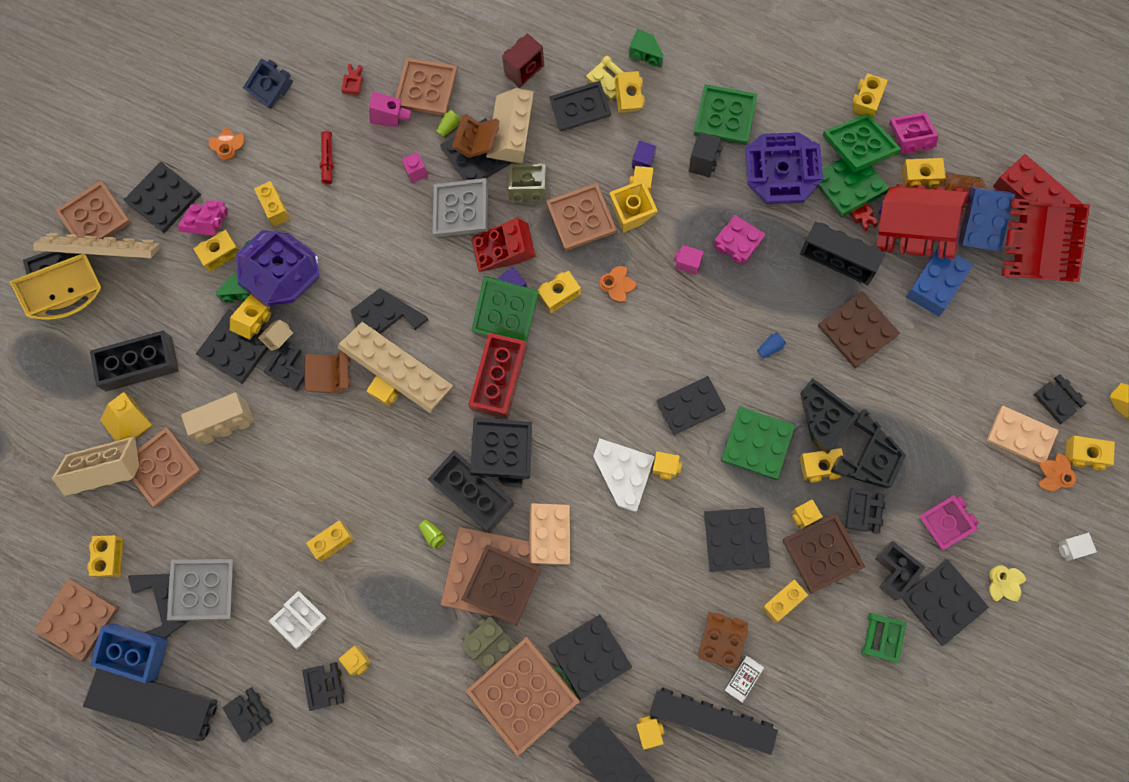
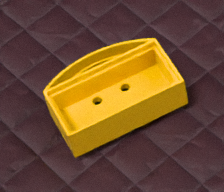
M80 254L9 281L26 316L47 320L64 318L81 311L97 297L102 289L86 254ZM70 287L74 289L72 293L68 292ZM50 295H55V299L51 300ZM83 296L88 297V300L83 305L70 312L52 316L46 315L47 310L61 309L74 304Z

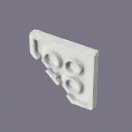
M599 438L593 458L617 506L637 512L655 456Z

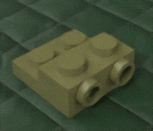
M509 164V200L519 203L523 200L539 202L546 199V164Z
M491 616L488 619L483 617L476 624L478 628L473 633L468 631L461 638L463 642L460 644L485 672L490 670L517 646Z

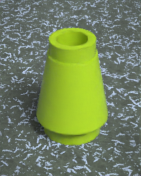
M450 110L448 113H445L436 132L445 138L446 135L460 124L461 118Z
M424 520L419 525V529L429 547L437 549L445 543V533L431 522Z

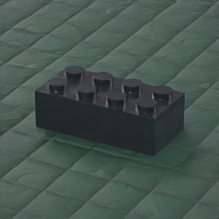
M815 221L799 255L868 286L877 273L886 253L882 252L878 247H871L865 244L860 239L847 236L843 231H836L829 228L825 223Z
M164 330L90 351L96 386L105 392L179 372L172 337Z
M453 450L428 480L484 531L490 533L515 504L513 500L485 476H471V464Z
M600 717L568 745L598 782H656Z

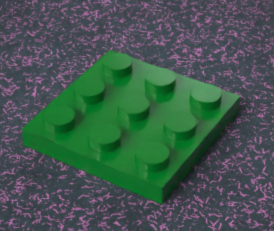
M705 84L694 135L699 136L700 132L720 137L722 141L747 145L758 94Z
M869 114L825 130L822 135L854 173L898 155L901 150Z
M843 159L822 169L823 180L818 186V189L841 217L887 194L890 188L872 166L854 173Z
M484 276L471 331L487 336L488 333L526 341L527 344L539 290Z
M739 406L721 461L778 480L795 425Z

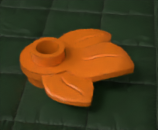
M226 127L219 135V138H209V146L213 151L217 152L222 160H229L234 157L235 151L243 146L245 141L244 134L240 133L234 136Z
M615 267L610 274H605L600 278L599 284L601 289L608 292L610 298L614 301L625 302V293L631 292L637 286L634 280L626 276L627 267ZM610 281L612 285L607 286L605 283Z
M1058 453L1055 461L1045 460L1039 462V466L1046 476L1038 484L1041 488L1048 491H1056L1061 487L1070 488L1076 483V474L1071 470V463L1066 456ZM1065 475L1069 476L1068 482L1064 480Z

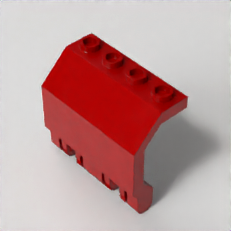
M904 184L890 187L883 200L877 247L882 252L893 253L895 240L901 239L900 254L924 256L926 252V256L931 257L934 242H939L938 257L944 258L945 255V258L955 259L962 208L965 203H969V193L961 188L946 191L944 187H934V190L927 189L926 186L919 185L915 186V188H908Z
M1011 199L1010 207L1020 208L1021 210H1010V214L1013 216L1020 215L1019 223L1008 222V227L1018 228V230H1007L1005 246L1016 247V249H1005V253L1015 254L1014 262L1009 260L1003 261L1004 266H1013V269L1002 268V276L1080 282L1090 204H1063Z

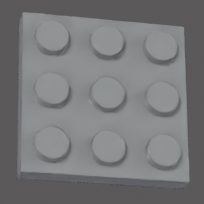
M486 178L434 184L432 232L434 237L488 231V180Z
M233 559L171 560L167 621L231 620Z

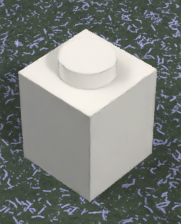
M1089 533L1058 542L1060 554L1066 561L1097 552Z

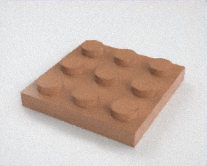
M406 58L395 98L401 100V108L444 116L448 111L458 67Z
M102 180L55 210L72 235H77L78 238L96 236L97 239H104L131 223Z
M598 183L546 201L565 251L617 233Z
M166 427L137 450L139 467L132 480L151 506L156 508L202 472V470L172 431Z
M68 578L34 631L80 661H85L97 643L101 626L108 625L119 608Z

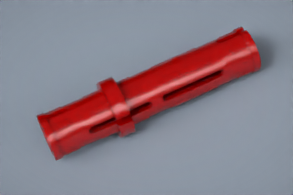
M322 131L321 162L319 167L321 169V183L327 185L333 182L332 132Z

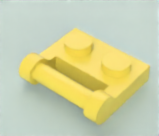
M605 56L601 63L586 75V80L589 83L600 81L605 97L612 101L616 98L615 81L605 69L608 67L615 74L622 73L623 71L612 62L609 56Z

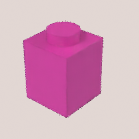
M418 152L401 159L411 183L428 177L425 165Z
M682 245L681 250H677L674 257L676 269L697 275L704 251Z

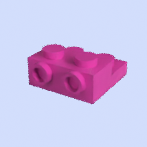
M926 112L890 119L889 125L895 134V143L901 148L900 153L913 154L917 150L922 149L930 151L937 146L939 135Z
M207 200L204 206L191 204L178 225L179 232L215 236L218 229L221 228L224 218L228 215V208L225 207V202Z
M734 215L728 225L723 228L715 239L714 246L720 253H726L731 256L732 260L736 263L745 265L766 234Z
M953 495L919 516L942 551L978 530L976 525L979 522L973 513L969 515L964 508L967 505L961 496L957 498Z

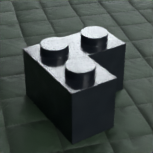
M700 132L691 154L690 173L710 178L711 171L715 172L718 158L723 148L720 145V137Z
M894 541L887 543L875 558L876 561L891 572L879 588L895 601L905 595L926 568Z

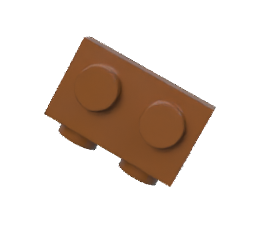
M467 114L462 115L452 148L468 158L490 152L494 146L493 142L499 130L500 120L495 118L479 123Z
M339 351L336 356L307 354L304 358L305 391L342 394L348 389L351 383V378L348 376L351 360L348 355L342 351Z
M708 612L698 658L732 669L737 668L747 637L748 623L739 618L725 617L721 613Z

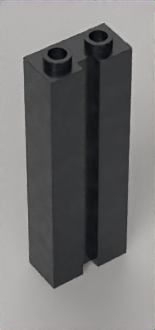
M97 668L83 707L194 741H203L210 732L211 727L208 722L210 717H214L216 714L217 700L156 681L143 683Z

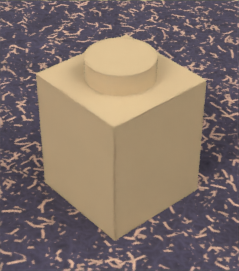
M279 319L272 322L258 338L273 351L278 349L293 332L286 322Z

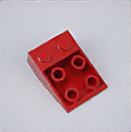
M518 217L471 238L479 272L519 264L536 257L529 224Z

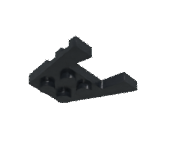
M381 288L350 310L356 327L363 322L379 334L403 316L415 330L428 321L424 314Z
M864 408L860 411L854 425L868 433L871 437L857 465L841 455L837 458L831 472L888 489L892 486L906 455L890 436L887 437L880 429L879 423L877 421L874 422L869 416L870 413Z
M170 574L128 576L132 593L153 588L162 626L148 630L145 633L167 639L175 630L189 622L167 621Z

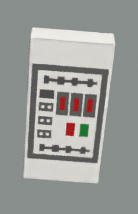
M746 656L724 691L742 703L764 667Z

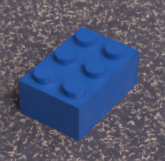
M971 186L970 200L966 206L958 242L962 246L1001 251L1010 217V210L1012 209L1010 207L1011 199H1014L1015 194Z
M938 246L906 298L939 317L950 303L973 263L957 254L955 259L945 258V255L944 258H939Z
M115 623L101 626L90 666L148 683L158 679L168 640Z

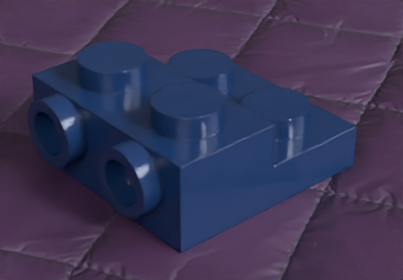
M261 58L243 86V89L267 108L272 109L279 96H285L293 80L290 79V73L284 69L280 71L277 68L279 66L271 59L266 61Z

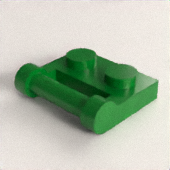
M869 613L868 620L870 621L865 646L862 647L861 654L899 663L907 622ZM879 622L883 623L879 648L876 651L872 648L877 623Z

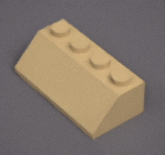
M515 88L496 96L493 119L497 118L500 120L499 130L495 135L492 150L487 153V158L522 164L534 91Z
M130 437L66 454L52 480L64 496L78 494L89 489L94 490L98 487L112 485L120 481H129L135 476L139 467L136 439Z

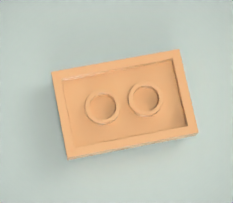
M1002 405L986 441L1039 465V462L1047 460L1059 430Z
M530 504V564H570V505Z

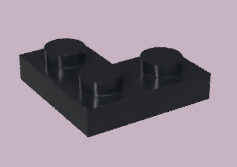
M285 341L279 347L264 373L297 392L304 381V373L292 367L302 351Z

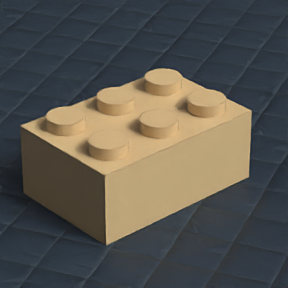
M236 392L181 414L188 436L200 444H209L215 438L229 436L232 434V431L248 428L251 423L255 422L248 402Z

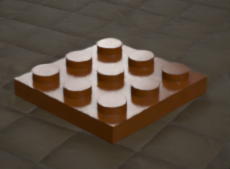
M863 291L818 324L822 332L854 368H857L900 334Z
M836 513L782 540L810 594L865 568Z
M487 544L461 600L517 625L542 569Z

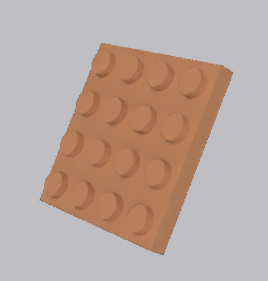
M459 527L441 606L497 617L461 599L487 544L529 563V541Z
M529 637L523 639L465 691L517 757L580 702V699Z

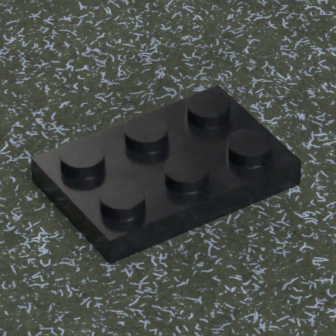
M600 81L549 96L560 132L611 116Z
M709 376L656 401L673 435L726 410Z

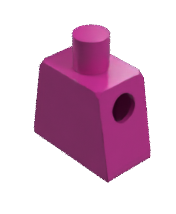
M372 91L369 104L370 123L397 127L400 119L410 121L411 110L401 108L400 99Z

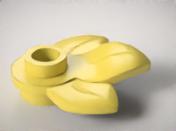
M1002 565L992 568L989 574L992 581L989 592L993 600L997 602L1004 596L1011 601H1019L1021 597L1019 585L1026 581L1024 574L1016 568L1008 569Z

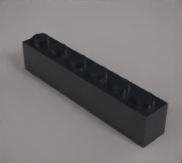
M661 688V691L656 690L649 715L772 755L778 730L773 728L774 724L763 720L761 724L753 722L754 717L741 714V717L733 715V710L721 707L719 711L713 709V704L701 700V704L693 702V697L681 694L680 698L673 695L674 691L666 688Z

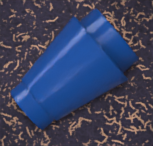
M776 332L767 338L757 352L765 359L784 349L783 346L786 345V342Z

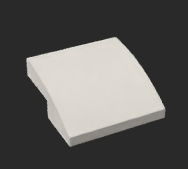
M298 591L269 620V624L298 650L323 624L326 617Z

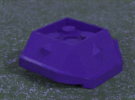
M799 132L761 134L745 148L747 185L765 204L804 203L823 180L820 144L812 142ZM779 168H783L786 171L782 172L779 170Z
M262 230L236 253L238 285L266 307L275 306V304L294 303L319 279L317 255L289 233Z

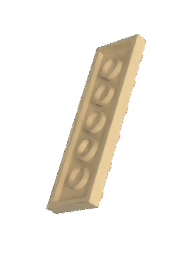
M48 233L33 243L34 251L152 258L160 251V243H154L153 240L135 242V239L131 238L123 239V241L116 240L114 237L97 239L96 236H85V238H78L77 235L72 234L61 237L56 233Z
M363 322L338 345V349L429 413L436 408L453 388L451 383Z

